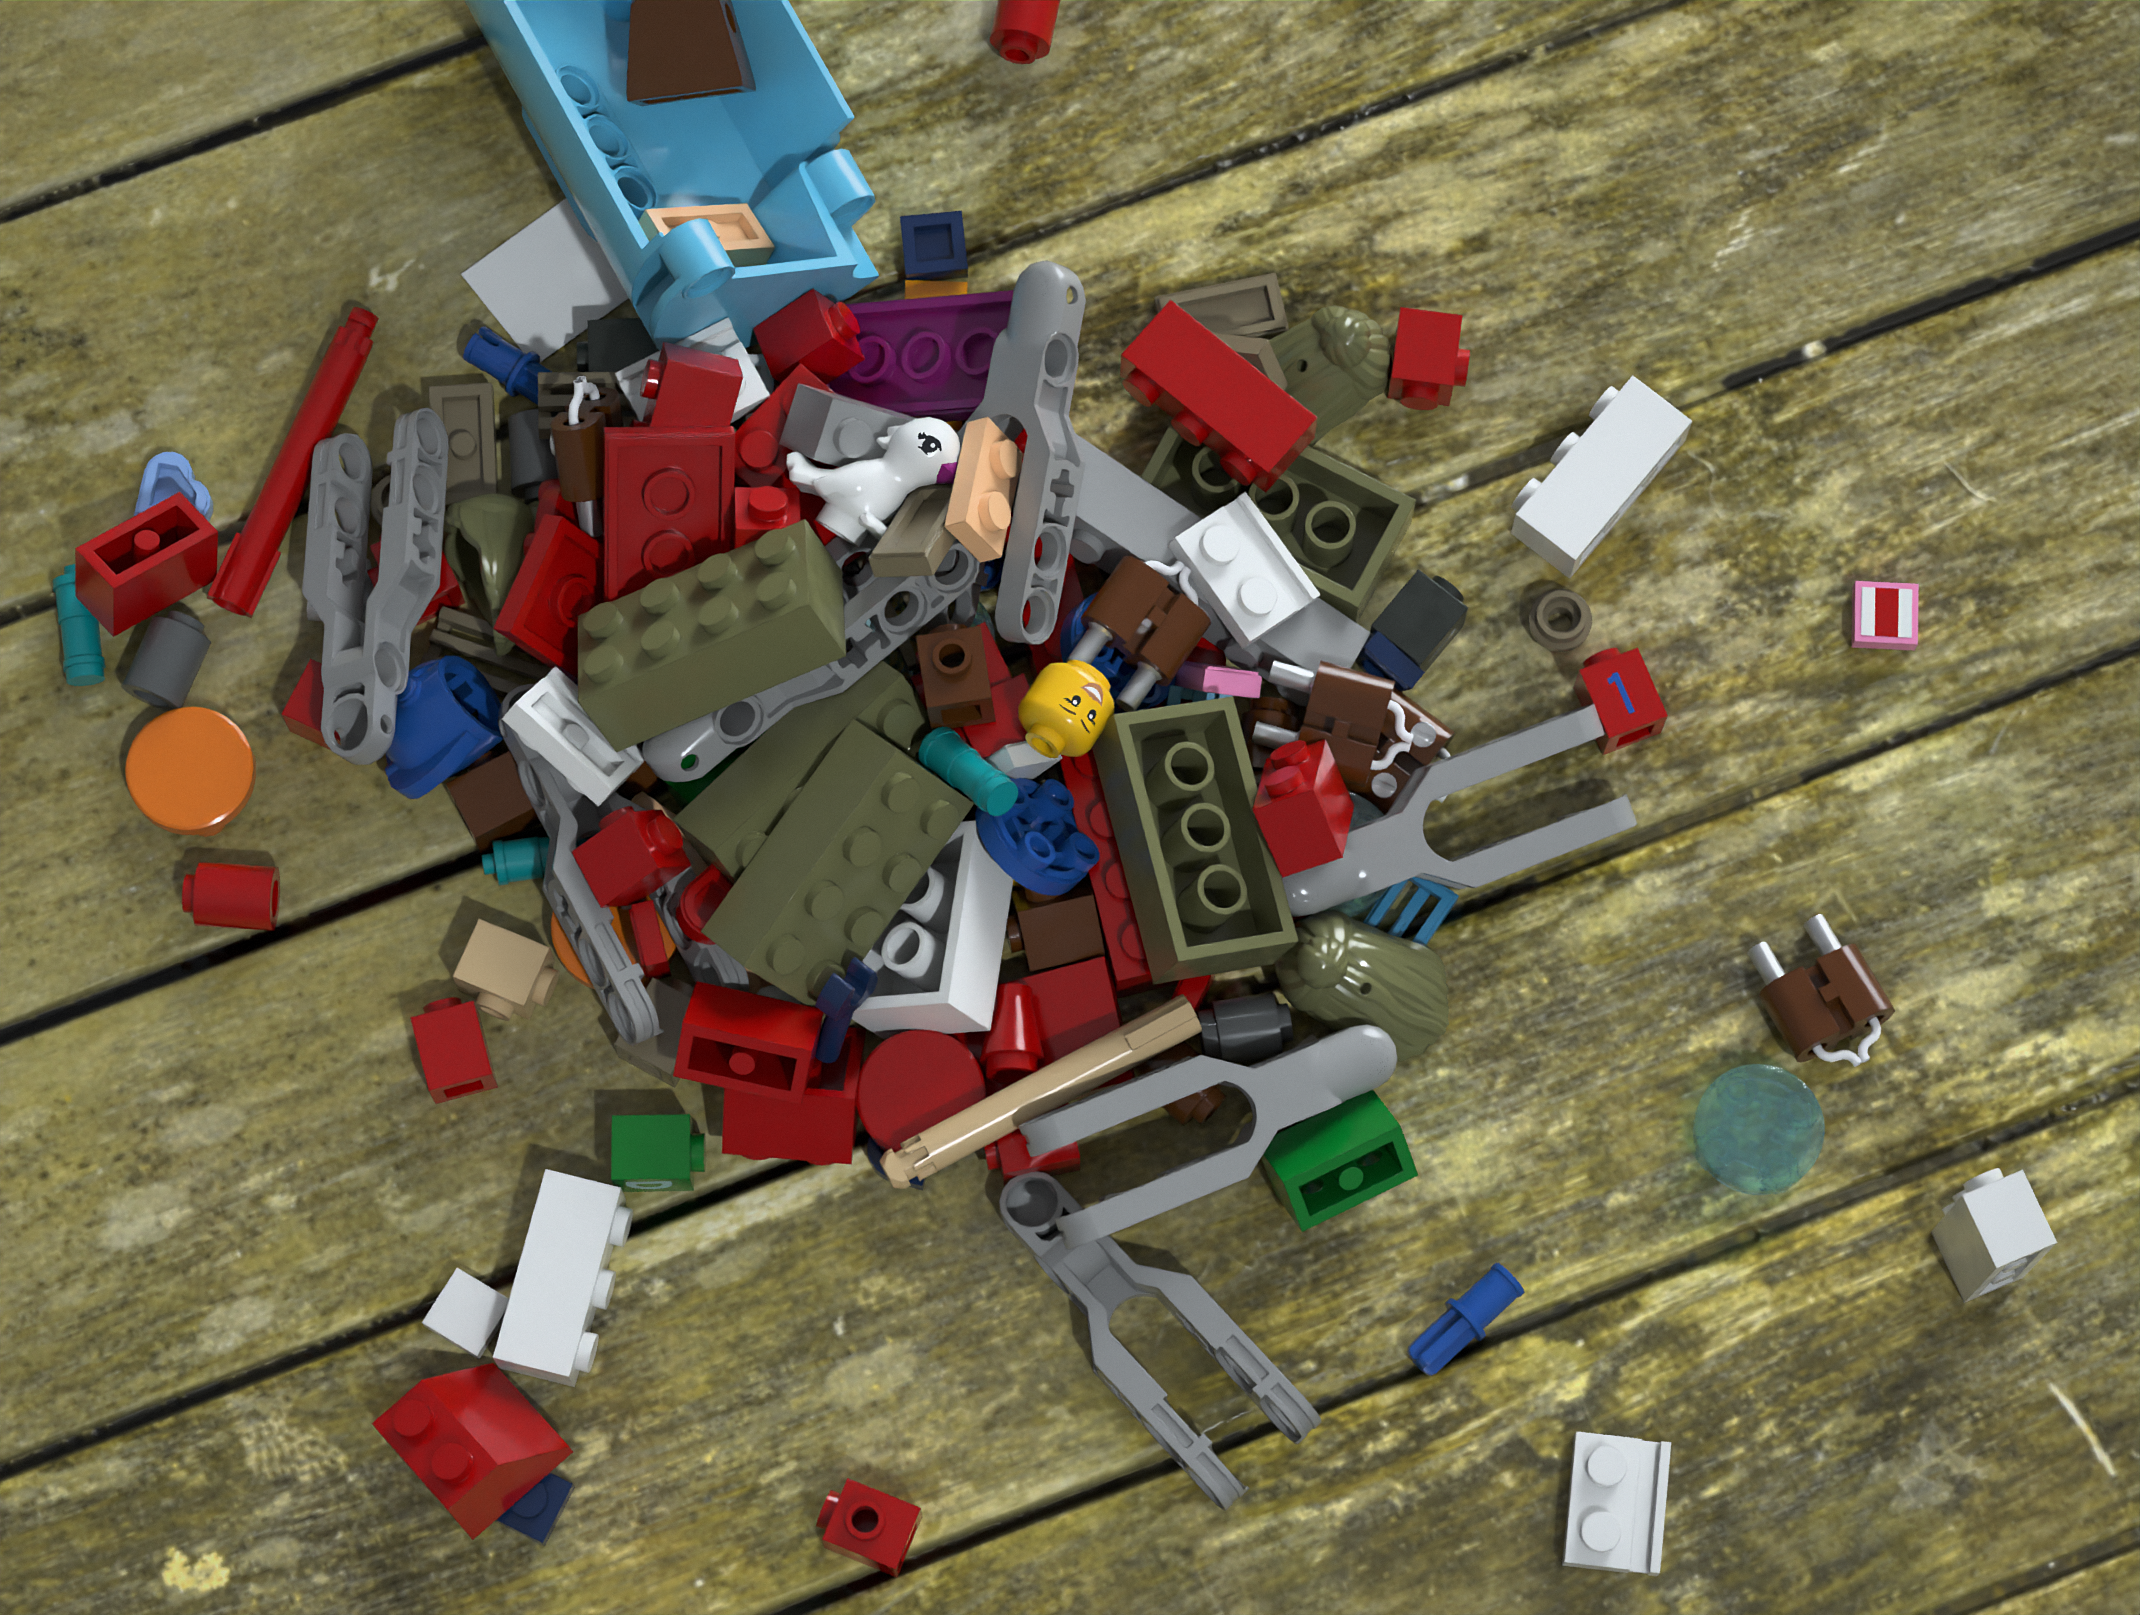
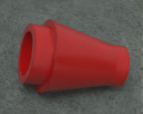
M1008 983L997 986L991 1029L986 1031L980 1063L986 1066V1077L989 1080L1001 1084H1013L1038 1071V1067L1044 1064L1045 1059L1032 1003V988L1024 984Z

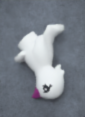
M925 417L914 419L904 425L888 427V436L876 439L881 448L886 449L883 458L857 461L834 470L818 468L798 451L787 454L786 462L789 479L801 492L817 495L826 501L815 519L819 524L856 547H860L868 533L880 541L887 530L885 524L896 514L907 494L921 486L935 483H954L961 448L959 437L949 424L940 419Z

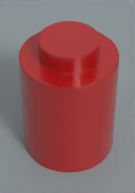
M199 862L195 874L185 875L182 889V909L185 913H193L195 926L271 931L275 929L280 903V873L277 866Z

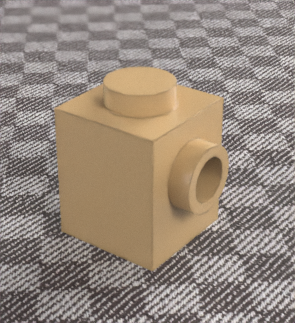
M478 919L453 974V979L460 992L477 998L475 1005L479 1010L505 1021H509L513 1013L530 1020L536 1004L545 1007L549 1002L558 982L559 971L553 969L555 960L550 947Z

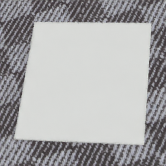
M567 198L461 273L462 277L519 348L526 354L531 351L540 356V363L588 328L587 320H600L629 299L599 243L590 237L581 226Z

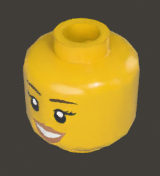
M1069 660L1066 663H1051L1039 673L1018 707L1019 721L1027 732L1025 736L1027 743L1035 751L1049 758H1058L1060 754L1068 757H1078L1087 753L1093 747L1104 730L1106 722L1114 713V700L1109 692L1110 684L1107 678L1093 666L1079 660Z

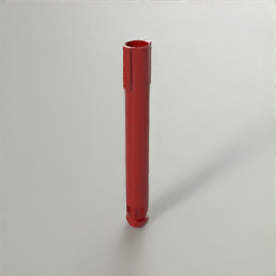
M353 307L345 327H338L241 534L236 532L207 594V599L212 600L221 608L232 613L250 618L253 617L282 552L278 550L311 482L315 445L321 440L332 437L366 364L373 345V341L370 338L374 333L379 318L363 308Z

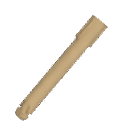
M1181 994L900 1143L901 1150L895 1153L892 1149L885 1151L879 1160L881 1167L893 1188L906 1189L911 1186L910 1179L916 1176L919 1181L1019 1129L1020 1124L1055 1110L1200 1033L1202 1027L1197 1014L1187 998Z

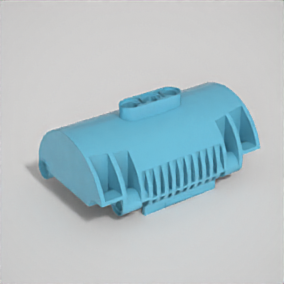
M464 0L520 100L524 122L581 226L590 237L599 243L633 307L659 350L662 349L663 342L675 344L727 317L730 319L733 329L745 348L754 346L759 343L753 328L808 291L815 289L836 304L839 301L843 302L879 277L877 270L852 228L876 202L875 196L849 150L834 149L840 141L839 133L855 117L788 0H731L755 80L756 91L649 106H639L627 101L629 29L632 0ZM747 203L775 248L766 265L734 267L708 219L698 218L687 221L673 228L666 235L659 232L650 242L641 228L639 220L645 209Z

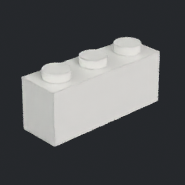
M1634 376L1628 380L1620 391L1610 386L1603 393L1589 413V416L1595 421L1581 437L1572 432L1564 439L1550 459V462L1556 467L1542 483L1535 478L1531 479L1518 494L1511 506L1517 512L1511 534L1569 579L1683 445L1692 424L1691 419Z
M1996 1168L1963 1184L1965 1190L1952 1197L1954 1202L1942 1209L1945 1216L1931 1232L1964 1303L2022 1279L2057 1243L2023 1170L2003 1177L2000 1168Z
M545 1169L493 1354V1359L500 1369L575 1387L579 1371L590 1372L599 1339L598 1334L590 1332L596 1308L607 1309L615 1284L616 1272L607 1270L613 1246L624 1247L633 1217V1209L624 1207L626 1198L621 1187Z

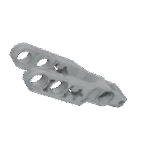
M1048 260L1030 264L1019 275L1013 291L1007 328L998 335L993 347L984 399L957 432L961 448L967 422L989 417L1013 442L1024 428L1028 435L995 611L996 626L1001 637L1009 642H1024L1026 644H1042L1054 630L1086 463L1069 418L1078 369L1079 352L1077 346L1086 303L1085 293L1078 276L1068 267ZM1070 287L1073 299L1068 304L1066 295L1067 289ZM1040 536L1043 546L1042 555L1036 565L1034 550L1037 538ZM959 550L948 551L936 570L935 577L946 576L954 570L959 561ZM986 561L980 563L979 573L972 585L956 598L955 610L951 620L948 618L947 606L925 624L928 629L932 630L941 625L954 623L963 624L967 628L971 626L977 612L981 586H987L989 574L984 573ZM1028 600L1031 614L1028 625L1024 629L1022 616L1025 603Z
M427 407L402 414L395 423L393 450L387 453V464L391 466L389 506L383 508L379 577L377 584L367 599L365 623L362 621L373 472L371 456L364 441L357 434L348 433L319 441L315 445L313 452L302 593L325 624L321 665L324 687L321 732L325 743L332 752L354 765L372 764L381 759L392 744L396 724L397 695L404 691L408 681L411 633L440 586L449 445L448 435L442 420L433 410ZM339 454H340V456H341V458H342V460H343V464H344V467H345V472H344V470H343L342 467H341L340 460H339ZM335 509H336V511H337V513H338V515H339L340 522H341V527L339 526V524H338V522H337V519H336V516H335ZM335 730L340 736L341 745L335 739Z
M896 514L890 519L889 522L885 524L887 528L891 524ZM868 533L860 547H856L837 536L825 548L840 569L850 555L855 552H866V563L860 573L852 578H842L845 640L851 637L850 641L853 645V648L846 653V657L645 740L642 750L646 763L654 774L664 781L686 782L703 777L736 748L746 746L757 739L794 707L847 690L965 592L975 581L979 573L980 562L956 539L949 550H959V561L954 570L946 576L874 577L868 558L879 540ZM909 591L910 601L907 608L896 617L885 618L884 611L887 601L898 592ZM868 619H870V621L876 628L874 633H872L873 630L865 623ZM691 754L696 756L692 767H681V762L686 756Z
M535 684L518 686L510 691L499 708L497 722L501 735L518 765V773L524 791L550 838L542 890L615 1028L627 1044L634 1046L664 1031L659 1029V1020L655 1007L641 982L644 972L639 963L632 965L611 926L614 919L609 907H600L572 851L577 848L576 843L600 832L601 829L598 823L610 813L626 806H633L635 811L646 809L617 794L616 790L598 807L585 794L576 791L568 783L566 777L538 751L526 746L519 738L517 732L502 720L514 703ZM690 866L651 893L649 897L654 901L656 910L695 982H704L749 993V979L744 966L717 944L706 945L690 939L678 925L676 919L677 902L686 886L696 878Z
M1590 704L1415 769L1386 815L1349 829L1343 858L1282 878L1291 915L1296 917L1315 914L1413 877L1458 890L1466 887L1477 888L1636 826L1637 821L1627 794H1624L1622 797L1600 806L1560 816L1557 818L1558 822L1527 833L1508 836L1448 860L1437 855L1425 840L1423 819L1431 801L1603 736L1605 732L1595 705Z
M1366 1024L1341 1029L1249 1067L1204 1055L1196 1057L1187 1056L1020 1124L1019 1129L1022 1136L1024 1135L1026 1138V1147L1029 1155L1034 1157L1083 1139L1216 1084L1236 1087L1246 1096L1251 1105L1252 1121L1245 1124L1234 1143L1158 1173L1159 1178L1124 1192L1109 1193L1099 1197V1203L1055 1218L1058 1230L1063 1234L1064 1238L1062 1240L1065 1248L1071 1249L1098 1240L1249 1178L1279 1129L1333 1108L1348 1099L1378 1088L1387 1082L1396 1068L1398 1058L1396 1046L1385 1031L1379 1027Z
M1035 1171L1016 1176L1003 1188L999 1206L1001 1218L1006 1227L1033 1255L1052 1281L1087 1317L1094 1374L1201 1490L1222 1510L1226 1511L1238 1497H1241L1250 1488L1242 1484L1219 1460L1212 1449L1213 1443L1204 1433L1199 1437L1177 1415L1168 1403V1394L1110 1333L1109 1324L1111 1317L1122 1303L1136 1297L1157 1298L1272 1423L1293 1443L1299 1444L1312 1429H1315L1322 1423L1320 1416L1306 1398L1191 1275L1135 1264L1109 1235L1075 1248L1066 1249L1062 1240L1064 1238L1063 1234L1058 1230L1055 1218L1083 1210V1208L1055 1178L1047 1173Z

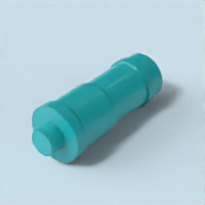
M75 564L64 567V575H60L52 580L53 592L56 595L58 624L61 626L63 671L66 673L67 684L72 686H89L105 680L104 668L106 666L105 658L102 656L99 621L76 598Z
M939 727L923 738L919 749V761L925 768L935 772L951 786L958 788L972 799L978 808L992 816L1003 815L1013 807L1018 797L1016 784L1011 781L1008 775L1001 770H997L984 760L953 729Z
M534 836L503 841V839L493 840L494 853L482 855L484 874L497 873L499 886L509 885L510 882L544 878L550 841L549 836L540 838ZM593 836L581 839L576 843V847H579Z

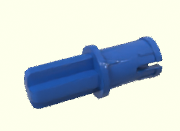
M486 326L481 327L478 334L475 333L471 337L463 354V359L466 362L485 371L505 385L507 394L512 397L521 394L537 405L538 372H552L540 364V356L533 351L526 354L503 340L502 337L492 332Z
M1495 1263L1491 1270L1457 1301L1452 1298L1446 1301L1445 1306L1447 1310L1408 1346L1407 1353L1410 1359L1423 1373L1428 1376L1435 1375L1474 1338L1481 1341L1486 1336L1483 1329L1516 1298L1521 1297L1525 1293L1523 1287L1504 1266Z

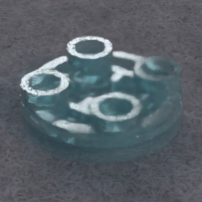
M1749 1064L1736 1067L1722 1074L1703 1094L1696 1108L1693 1120V1140L1698 1163L1723 1185L1745 1194L1768 1195L1786 1192L1810 1171L1819 1157L1824 1142V1117L1814 1093L1796 1075L1772 1065Z

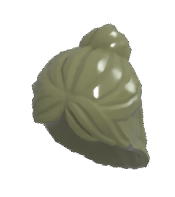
M1336 305L1321 308L1310 319L1269 340L1288 383L1285 392L1318 417L1315 438L1308 445L1310 447H1313L1331 429L1358 413L1369 400L1382 394L1391 376L1392 359L1388 350L1390 347L1389 340L1383 336L1382 328L1374 320L1369 319L1366 314L1357 310Z
M500 493L481 494L455 502L444 512L443 531L449 533L444 545L445 557L460 582L464 583L470 599L475 601L492 629L524 561V539L529 532H534L539 500L526 505L514 497ZM493 629L494 652L497 655L496 657L499 658L508 653L515 643Z
M1337 910L1320 911L1310 914L1294 924L1298 942L1275 962V971L1284 997L1298 1011H1304L1312 1019L1326 1025L1335 1032L1347 1027L1366 1024L1379 1027L1389 1034L1394 1042L1398 1062L1407 1060L1414 1055L1423 1054L1430 1045L1436 1042L1439 1036L1446 1032V1027L1449 1025L1447 999L1449 988L1446 984L1445 966L1438 954L1430 947L1422 943L1389 935L1373 926L1353 920L1347 914Z

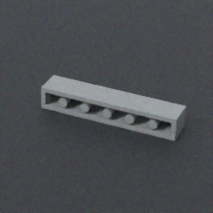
M1076 434L1086 463L1069 553L1084 563L1096 565L1109 575H1111L1124 556L1137 558L1144 563L1152 560L1159 561L1166 566L1174 565L1178 560L1168 545L1176 536L1201 521L1202 518ZM1019 474V477H1018V482H1017V486H1016L1014 501H1013V505H1012V510H1013V512H1014V506H1015V501H1016V496H1017V490H1018V485H1019V480H1020V474ZM1159 573L1170 582L1167 588L1175 595L1180 593L1185 595L1179 585V573L1172 576ZM1188 576V582L1198 596V606L1211 620V625L1202 637L1224 651L1225 656L1231 663L1241 669L1259 672L1258 675L1267 681L1274 660L1310 671L1318 670L1321 660L1351 668L1371 632L1318 597L1312 604L1299 610L1291 618L1242 649L1193 580ZM1272 683L1286 700L1299 706L1307 707L1310 698L1309 693Z

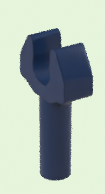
M856 957L851 960L844 979L836 973L830 976L819 994L815 1007L826 1014L820 1029L815 1055L819 1061L824 1063H833L838 1059L854 1011L874 992L878 982L876 972Z

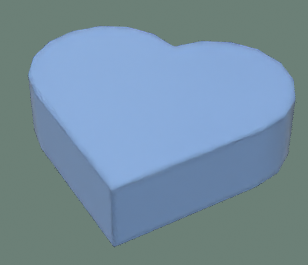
M162 452L155 455L147 463L134 516L181 492L209 521L213 514V501L207 488L201 482L195 480V475L187 459L175 452Z

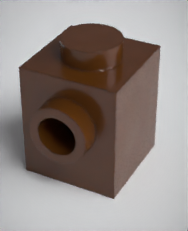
M945 624L932 629L929 634L916 636L931 730L933 731L939 727L953 729L996 722L981 627L967 628L963 624Z
M498 750L485 753L466 768L467 773L446 783L452 801L481 854L493 848V840H510L541 824L521 784L518 765L510 751L501 754Z
M1086 877L1062 895H1044L1026 887L1011 892L1014 913L1008 914L1006 935L1011 953L1022 951L1030 972L1105 954L1094 896Z

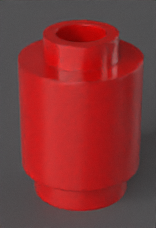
M998 0L990 34V43L999 51L1002 58L1016 64H1030L1035 59L1047 56L1050 52L1061 0Z

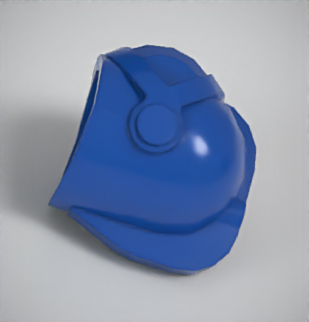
M444 656L440 659L429 660L419 664L408 672L407 686L401 694L397 695L395 733L392 744L386 752L387 766L385 767V772L391 787L409 799L420 798L445 779L458 775L503 740L497 722L501 703L485 676L472 663L459 656ZM477 710V717L475 718L471 714Z

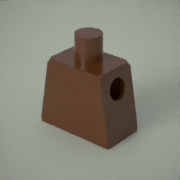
M632 0L626 90L628 102L639 106H649L756 91L755 80L731 0Z

